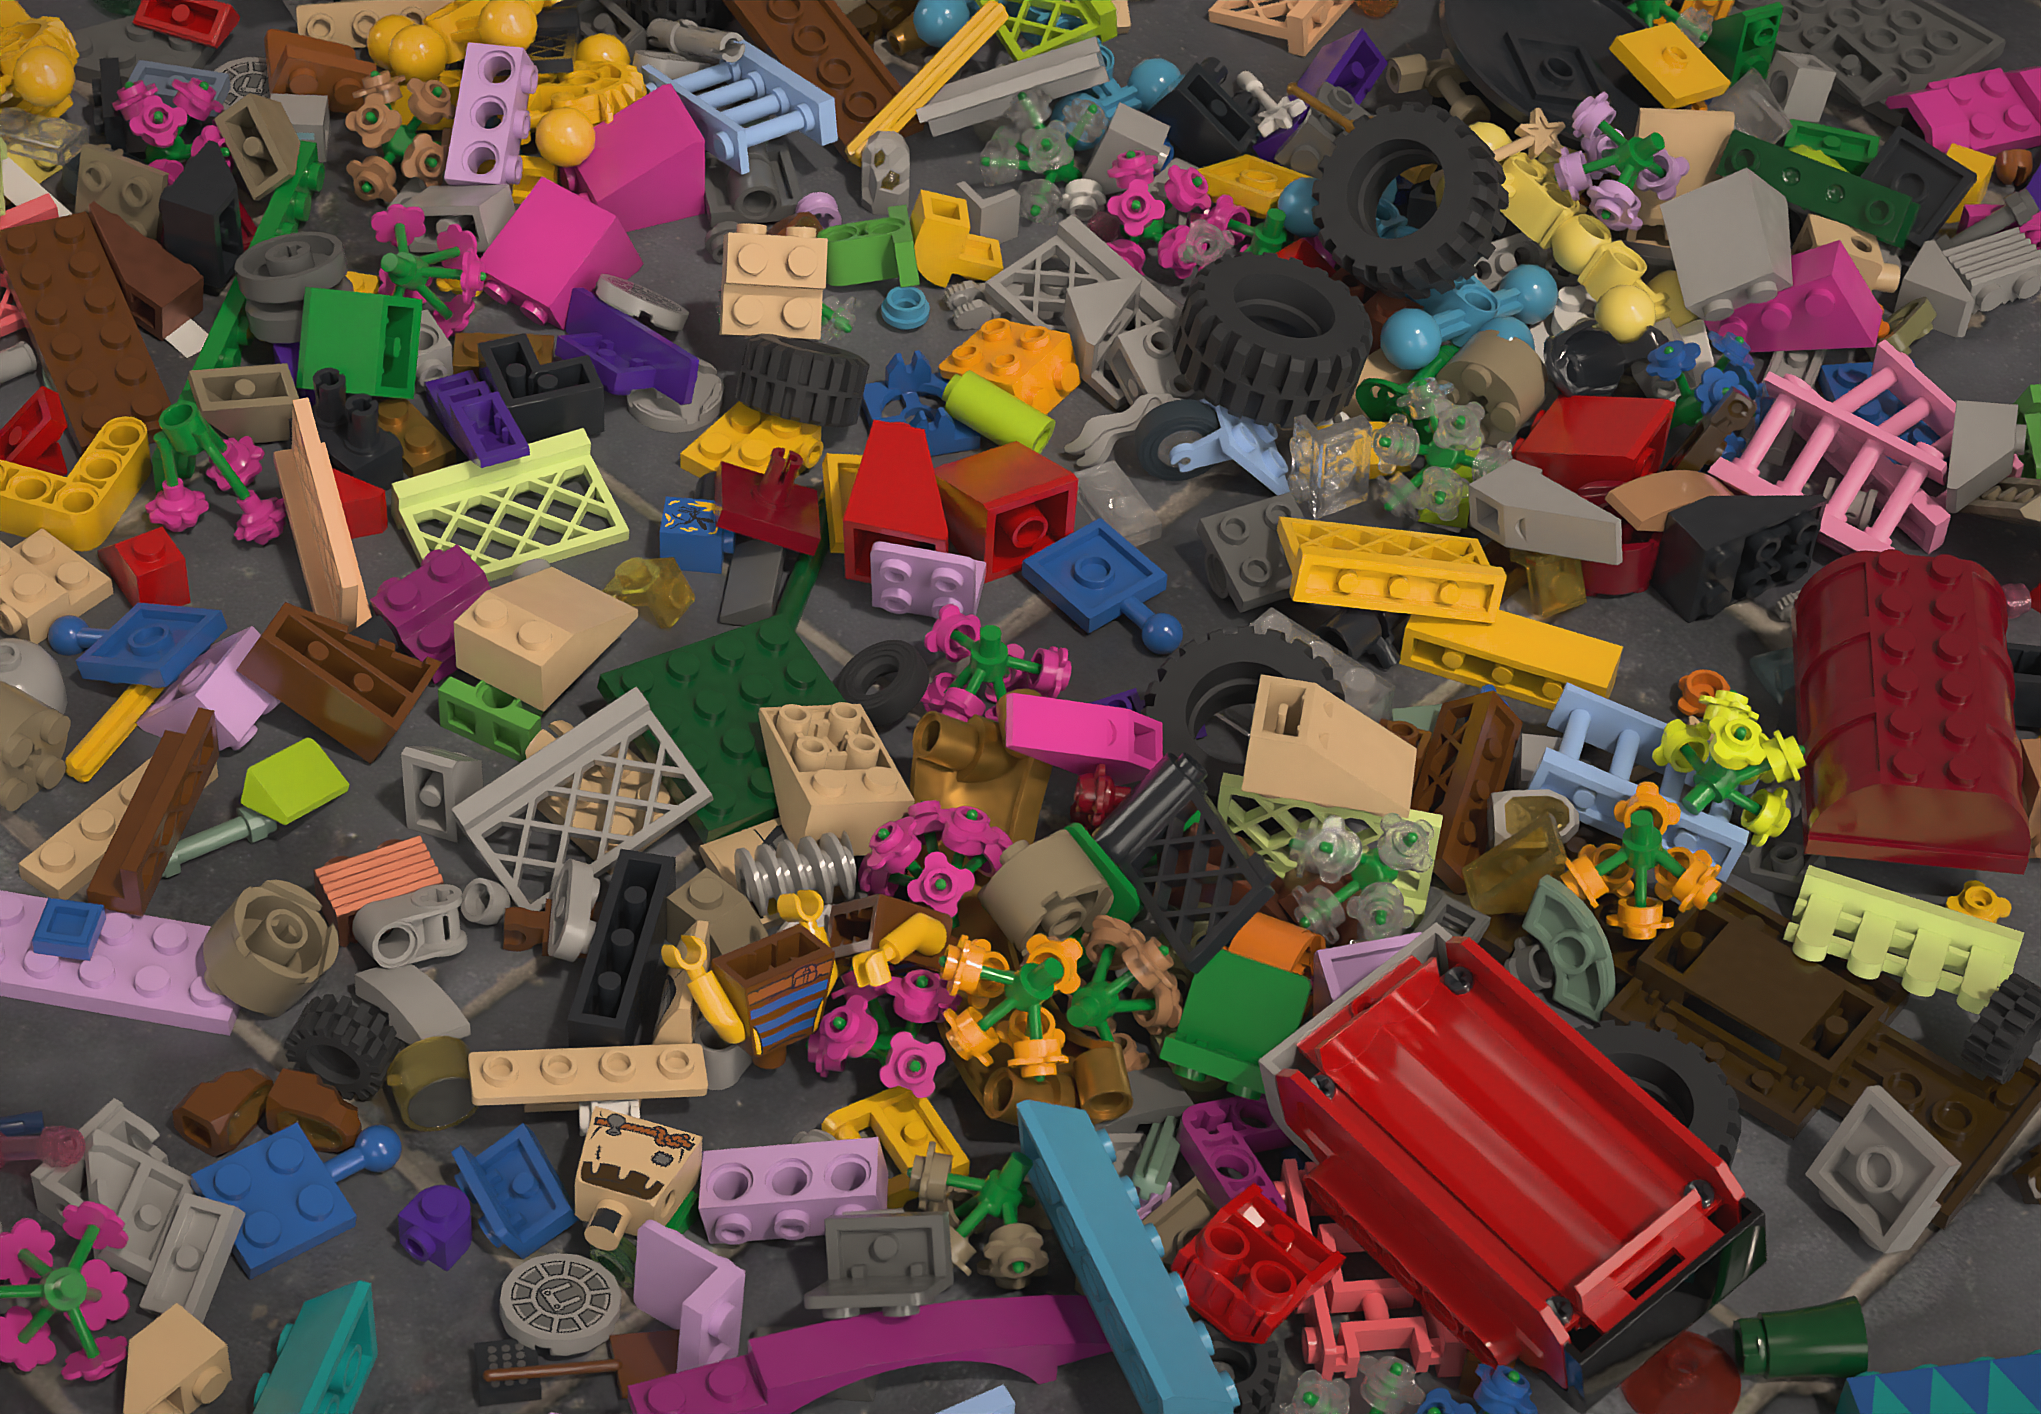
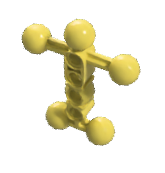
M1477 122L1469 125L1492 151L1512 142L1504 129L1495 124ZM1567 148L1570 154L1577 152L1573 149ZM1542 151L1537 160H1530L1527 153L1518 152L1498 161L1506 176V180L1501 186L1509 192V206L1507 209L1500 211L1526 236L1539 243L1543 250L1552 248L1555 261L1563 269L1572 274L1580 275L1577 281L1584 285L1589 295L1598 302L1594 311L1595 320L1598 322L1596 328L1609 331L1618 343L1627 344L1638 340L1647 326L1651 325L1654 327L1656 322L1668 317L1676 328L1698 318L1697 315L1685 308L1675 270L1659 273L1646 285L1640 280L1647 270V265L1641 256L1634 250L1626 247L1621 240L1612 242L1611 232L1607 226L1599 219L1585 214L1587 208L1581 205L1578 200L1574 201L1569 190L1562 191L1558 182L1554 180V164L1559 163V158L1555 159ZM1444 176L1439 179L1435 190L1437 208L1441 203L1444 193ZM1586 189L1579 191V195L1582 194Z

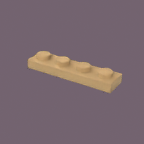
M151 758L19 862L21 879L50 898L68 900L90 882ZM217 762L205 787L218 778Z

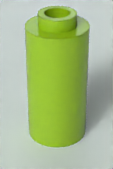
M971 370L962 376L954 375L942 394V400L946 402L945 410L951 417L1000 446L1018 441L1041 454L1055 428L1056 422L1054 419Z

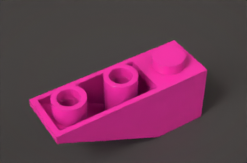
M1019 693L1006 694V748L1077 775L1095 772L1097 763L1105 764L1106 775L1111 776L1115 786L1142 780L1163 758V723L1126 708Z

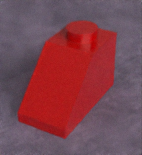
M163 526L97 550L98 558L132 607L137 603L184 606L191 603L185 557Z

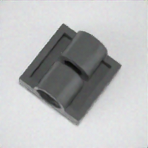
M765 142L747 148L750 172L742 175L711 153L705 152V208L711 228L725 221H734L739 224L779 222L785 217L795 214V208L803 197L787 144L766 146Z
M1291 492L1199 520L1196 531L1207 550L1205 554V570L1209 583L1218 597L1226 598L1231 596L1239 613L1291 597L1289 590L1293 575L1276 531L1279 516L1305 519Z

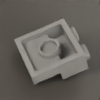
M1878 1085L1866 1088L1805 1175L1820 1189L1819 1194L1829 1206L1843 1212L1860 1228L1859 1234L1868 1245L1887 1254L1910 1250L1941 1208L1936 1199L1962 1164L1892 1096Z

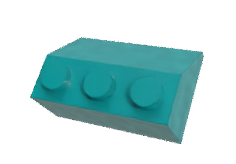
M358 1280L304 1302L295 1324L287 1323L283 1328L277 1348L278 1360L272 1373L265 1372L259 1380L254 1397L255 1410L253 1414L353 1413L378 1356L371 1283Z

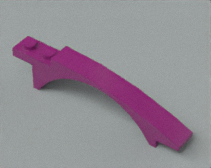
M1041 1295L957 1300L921 1305L920 1313L910 1316L888 1317L883 1316L881 1311L840 1318L748 1339V1354L628 1386V1402L633 1414H791L809 1402L840 1387L876 1374L907 1366L932 1362L977 1361L1011 1368L1025 1374L1036 1383L1043 1384L1056 1380L1058 1366L1111 1352L1112 1349L1087 1297L1084 1295Z

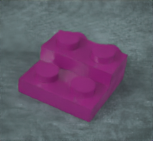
M456 544L447 551L441 549L431 551L422 560L421 567L403 579L392 577L384 581L380 585L377 595L371 598L370 602L376 616L380 615L392 630L397 645L409 657L423 662L428 656L442 662L431 679L436 684L459 669L456 667L454 621L485 591L492 589V587L489 585L485 572Z

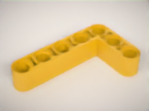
M127 416L117 417L108 421L98 432L67 477L0 460V531L28 538L43 528L73 551H90L99 547L106 540L151 473L152 464L146 425L135 417Z

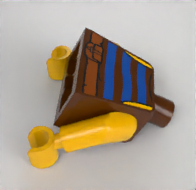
M798 890L797 895L795 893L780 895L778 898L777 909L782 919L787 922H799V924L711 959V970L709 972H706L703 967L707 955L706 945L695 936L681 935V939L687 947V956L684 960H682L680 952L674 945L664 944L661 949L662 959L667 966L673 969L685 970L691 982L686 985L705 1019L725 1042L736 1043L752 1056L753 1063L760 1068L775 1069L782 1066L786 1061L787 1045L817 1032L823 1018L826 999L838 978L835 951L830 947L825 928L818 927L816 922L822 914L824 902L821 895L813 890Z
M882 894L833 905L831 907L827 932L830 947L835 951L838 977L849 970L852 965L859 988L867 985L872 987L890 982L892 980L891 976L903 978L914 970L940 973L939 958L944 956L948 945L958 946L960 940L959 937L951 936L953 920L949 914ZM891 964L894 967L892 971L889 970V965Z

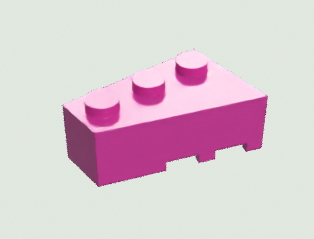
M1837 240L1792 255L1793 286L1779 291L1774 299L1763 303H1749L1734 309V313L1731 316L1722 320L1704 321L1709 331H1714L1722 337L1727 332L1743 337L1744 341L1751 347L1750 352L1866 348L1876 346L1883 311L1842 242Z

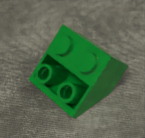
M305 287L296 388L314 390V374L324 368H335L339 370L340 375L343 373L346 378V393H364L372 396L414 399L423 299Z

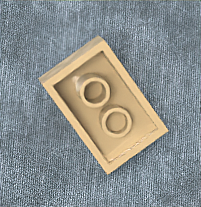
M550 567L485 591L454 621L456 667L544 712L638 618V609L554 567Z

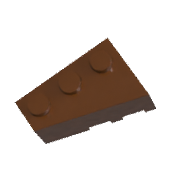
M285 602L236 671L371 764L398 731L442 662L428 656L422 662L395 651L396 644L381 638L376 644L347 633L349 627L347 625Z

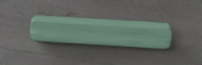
M1167 1115L1165 1123H1152L1131 1178L1133 1184L1140 1188L1138 1197L1142 1200L1149 1201L1151 1193L1163 1195L1166 1190L1180 1149V1144L1176 1140L1178 1130L1176 1124L1178 1119L1174 1116Z

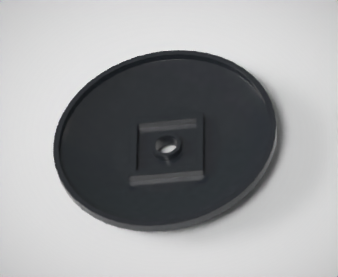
M1441 0L1439 18L1443 37L1453 58L1469 80L1493 104L1520 124H1530V113L1538 107L1541 108L1548 123L1563 122L1566 127L1556 137L1564 147L1575 151L1581 150L1586 154V151L1581 147L1584 134L1578 138L1573 135L1575 129L1572 127V124L1575 120L1572 118V115L1577 105L1589 96L1595 99L1602 92H1606L1609 95L1606 100L1616 111V115L1610 125L1614 129L1620 130L1627 140L1634 137L1640 108L1665 109L1609 49L1617 36L1650 28L1642 19L1618 0ZM1692 104L1676 109L1692 110Z

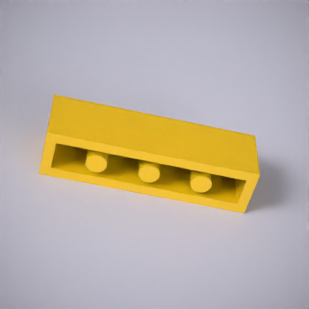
M1502 610L1498 611L1496 623L1411 614L1405 627L1399 664L1480 689L1484 685L1492 684L1496 688L1497 694L1553 710L1567 682L1609 699L1615 684L1623 646Z

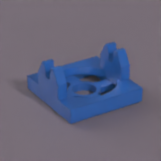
M920 350L914 351L912 362L909 365L904 364L901 353H896L885 368V381L865 385L861 406L870 429L874 419L890 423H907L905 420L915 415L909 425L925 429L931 456L980 448L981 435L951 417L943 407L934 410L930 406L921 404L919 397L936 395L942 398L944 389L950 379L942 378L940 372L932 373L928 359ZM903 401L905 408L901 411L900 415L882 418V412L888 402ZM926 416L930 418L932 422H928Z

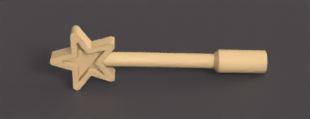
M1538 107L1530 113V124H1521L1514 130L1515 134L1521 138L1493 150L1495 153L1494 159L1498 162L1529 148L1528 157L1530 160L1535 159L1542 151L1557 159L1561 156L1562 146L1556 136L1566 126L1563 122L1548 123L1541 108ZM1443 169L1430 176V183L1434 190H1436L1439 179L1444 176Z

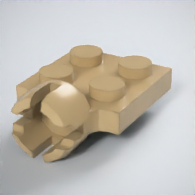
M563 720L554 721L548 726L559 737L574 728L570 723ZM542 729L525 750L526 758H529L557 738H554L549 732ZM628 748L627 760L643 762ZM619 749L609 755V757L618 758ZM594 765L583 773L580 790L610 795L615 768ZM623 770L618 796L649 801L654 774ZM573 780L562 787L572 789ZM661 782L657 802L677 805ZM547 796L537 803V809L554 824L564 825L569 799ZM578 800L572 827L602 832L608 805ZM616 806L611 833L633 836L643 829L646 811ZM655 812L653 822L664 814ZM672 827L671 829H669L668 831H666L665 833H663L662 835H660L659 837H657L656 839H654L638 851H644L646 848H648L650 845H652L654 842H656L658 839H660L674 827ZM570 837L594 861L597 860L600 846L599 841ZM608 843L607 852L618 845ZM615 866L607 871L610 875L613 874Z

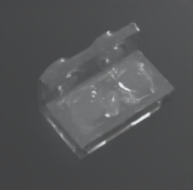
M1305 414L1294 417L1293 438L1290 439L1292 469L1291 475L1288 476V487L1295 501L1303 503L1315 519L1368 499L1373 426L1363 414L1320 430L1315 427Z

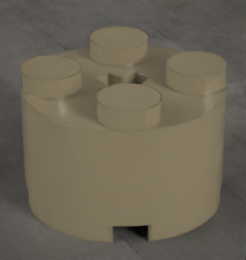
M1496 330L1480 331L1470 337L1439 371L1434 385L1429 391L1434 405L1439 408L1443 417L1452 427L1457 416L1462 415L1465 417L1466 422L1460 439L1466 440L1481 437V446L1483 444L1498 445L1511 440L1545 402L1547 396L1544 387L1548 381L1547 370L1538 354L1523 340L1514 337L1509 341L1497 336L1500 331Z
M0 681V806L12 812L31 799L43 787L52 789L62 779L66 763L61 758L66 747L71 722L68 716L23 690Z
M1066 829L1059 830L1031 845L1026 840H1020L1010 845L999 858L1003 866L980 889L977 895L980 903L1013 947L1023 957L1028 953L1026 949L1027 941L1035 934L1041 933L1046 937L1056 936L1061 941H1064L1080 927L1084 932H1091L1094 917L1106 915L1114 900V894L1109 888L1106 879Z
M267 880L261 886L252 888L250 886L235 899L211 926L205 936L203 945V956L207 968L204 972L205 982L214 993L226 995L246 1009L263 1013L269 1017H279L287 1009L293 1007L334 963L339 948L338 933L334 923L332 922L328 927L319 913L323 907L321 903L311 893L295 884L282 880Z

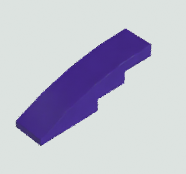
M473 370L425 382L427 399L440 422L460 450L477 466L484 468L530 455L529 445L499 392L492 393L485 380L478 381Z

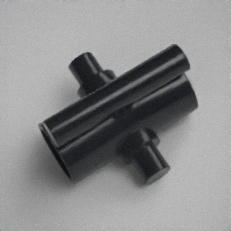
M1339 606L1340 610L1315 630L1314 638L1306 643L1312 647L1313 659L1317 656L1324 657L1331 665L1339 668H1346L1367 651L1369 655L1375 654L1383 669H1387L1401 660L1400 655L1392 644L1395 637L1391 630L1411 614Z

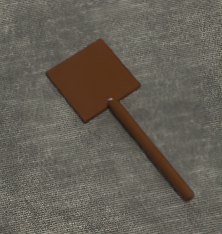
M680 1329L610 1335L609 1343L613 1359L487 1369L483 1372V1379L487 1382L616 1371L621 1398L627 1399L628 1386L677 1373Z

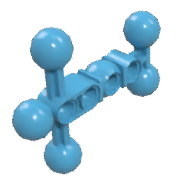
M919 0L913 13V23L918 36L923 41L936 48H942L980 8L975 0ZM999 0L998 3L1004 5L1007 14L1017 18L1022 4ZM1030 6L1025 20L1048 25L1053 11ZM1061 13L1056 27L1073 30L1084 25V23L1078 17ZM1020 31L1029 42L1036 45L1041 44L1043 36ZM1097 38L1110 82L1069 94L1056 103L1050 116V126L1055 140L1064 145L1089 105L1095 104L1097 112L1076 143L1073 151L1089 150L1095 147L1104 134L1119 102L1145 113L1161 93L1181 76L1180 70L1174 64L1162 58L1146 59L1133 68L1127 80V86L1121 88L1113 78L1114 55L1106 46L1101 45V41Z
M1298 178L1288 184L1280 193L1277 208L1286 214L1284 227L1297 237L1314 238L1318 236L1321 230L1313 224L1311 211L1313 206L1319 205V202L1311 196L1313 182L1319 180L1317 178ZM1396 178L1387 186L1377 206L1376 227L1380 238H1400L1419 230L1406 226L1408 219L1401 216L1393 204L1397 191ZM1522 264L1514 267L1501 279L1499 290L1494 293L1474 275L1468 280L1460 276L1454 280L1455 289L1444 294H1440L1436 289H1430L1431 295L1429 298L1414 300L1406 294V298L1424 306V311L1406 308L1396 311L1383 323L1380 334V347L1385 357L1391 364L1402 370L1424 368L1439 354L1442 342L1448 340L1454 345L1462 347L1470 337L1484 330L1500 331L1497 336L1509 341L1517 337L1526 342L1535 351L1534 338L1526 324L1539 323L1555 310L1558 300V288L1552 275L1538 265Z

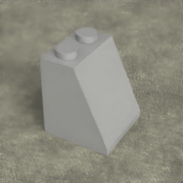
M1748 168L1660 204L1685 308L1704 321L1725 319L1734 313V309L1749 303L1770 301L1778 295L1779 291L1793 286L1786 197Z

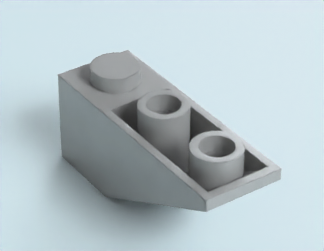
M1513 459L1468 484L1471 527L1503 546L1618 565L1623 562L1621 519L1519 461Z

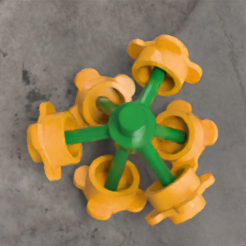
M1646 781L1638 784L1636 793L1627 801H1618L1614 807L1615 819L1618 822L1624 823L1626 828L1622 836L1623 846L1612 843L1603 844L1599 848L1591 844L1585 845L1579 851L1577 859L1572 862L1567 857L1563 859L1568 871L1560 875V878L1565 886L1572 890L1582 901L1587 899L1594 909L1599 906L1596 899L1605 893H1614L1617 897L1622 898L1618 900V914L1606 916V924L1622 927L1623 936L1627 938L1644 940L1656 937L1657 929L1672 928L1674 926L1673 918L1663 917V902L1661 900H1669L1674 896L1682 902L1678 908L1682 913L1686 909L1689 911L1694 905L1702 910L1709 902H1715L1717 899L1716 893L1722 885L1715 878L1722 867L1718 864L1714 867L1711 866L1712 858L1705 850L1700 849L1692 853L1685 847H1673L1667 851L1662 847V835L1668 825L1678 823L1681 810L1676 803L1667 802L1659 794V788L1655 783ZM1654 867V874L1658 881L1655 884L1654 891L1661 900L1647 897V870H1651ZM1635 869V896L1628 897L1634 889V884L1630 878Z
M962 934L958 946L948 945L944 956L939 958V965L941 966L939 978L948 981L946 990L949 991V995L955 997L958 990L965 991L968 995V1004L970 1005L959 1015L950 1008L943 1012L945 1019L951 1026V1029L946 1032V1038L952 1050L965 1060L975 1056L983 1065L988 1067L993 1063V1059L988 1051L1000 1041L1008 1043L1014 1050V1059L1008 1060V1066H1011V1068H1021L1022 1078H1034L1035 1081L1042 1082L1047 1076L1057 1075L1056 1065L1069 1063L1068 1057L1061 1055V1048L1065 1043V1034L1062 1030L1055 1028L1053 1015L1047 1009L1041 1007V1005L1052 996L1053 991L1060 989L1064 994H1071L1079 988L1081 978L1077 974V960L1083 954L1080 943L1074 938L1056 941L1049 940L1044 934H1035L1026 944V949L1030 953L1026 964L1017 971H1011L1005 957L998 952H992L991 945L987 940L975 939L971 942V940H968L967 935ZM1005 992L1006 999L985 1016L975 1009L986 1007L989 1003V998L998 997ZM1016 1008V1010L1011 1014L1009 1021H1001L997 1025L995 1032L992 1026L995 1023H997L1001 1018H1003L1006 1014H1008L1012 1009Z

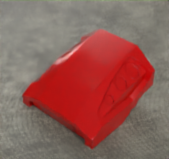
M1253 1183L1223 1206L1206 1226L1178 1251L1171 1269L1172 1272L1176 1271L1181 1277L1188 1294L1189 1305L1230 1340L1264 1344L1273 1331L1301 1303L1333 1277L1343 1265L1346 1257L1338 1250L1335 1252L1331 1251L1261 1194L1263 1189L1256 1183Z

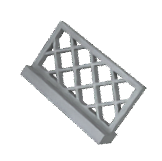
M1093 37L945 84L924 107L916 109V113L920 123H929L932 136L936 137L1024 109L1018 99L1020 92H1025L1034 106L1110 82L1097 37Z
M1073 214L1058 223L1057 235L987 280L985 285V291L1021 324L1043 326L1047 329L1068 333L1066 326L1046 325L1038 318V310L1064 312L1065 299L1039 297L1040 284L1061 285L1071 288L1134 276L1142 280L1138 311L1130 321L1135 325L1134 329L1169 317L1176 330L1182 312ZM1056 255L1069 266V273L1041 271V263ZM1013 282L1034 283L1033 297L1013 295L1005 287ZM1074 350L1079 376L1115 409L1128 402L1122 389H1117L1104 377V369L1111 370L1106 358L1097 367L1098 371L1095 370L1092 376H1089L1082 372Z
M636 686L451 810L462 832L469 842L473 843L501 885L508 891L515 905L533 911H545L546 899H553L557 879L565 864L570 837L600 842L597 860L590 864L594 868V878H598L616 865L620 849L638 851L713 800V795L650 710L648 701ZM649 729L660 744L656 764L627 760L629 742ZM619 749L618 758L609 757V755ZM666 754L676 767L664 765ZM594 765L615 768L610 795L580 790L583 773ZM623 770L654 774L649 801L618 796ZM662 776L685 779L695 792L694 795L679 805L657 802ZM573 780L572 789L562 787ZM547 796L568 798L569 803L564 825L534 821L537 803ZM578 800L608 805L602 832L572 827ZM616 806L646 811L643 829L633 836L611 833ZM527 810L525 819L516 818ZM655 812L664 814L653 822ZM502 826L523 829L518 856L494 853L484 838ZM532 831L562 836L556 863L526 858ZM608 843L618 845L607 852ZM503 865L515 866L513 879ZM523 869L553 872L550 891L530 904L519 889Z

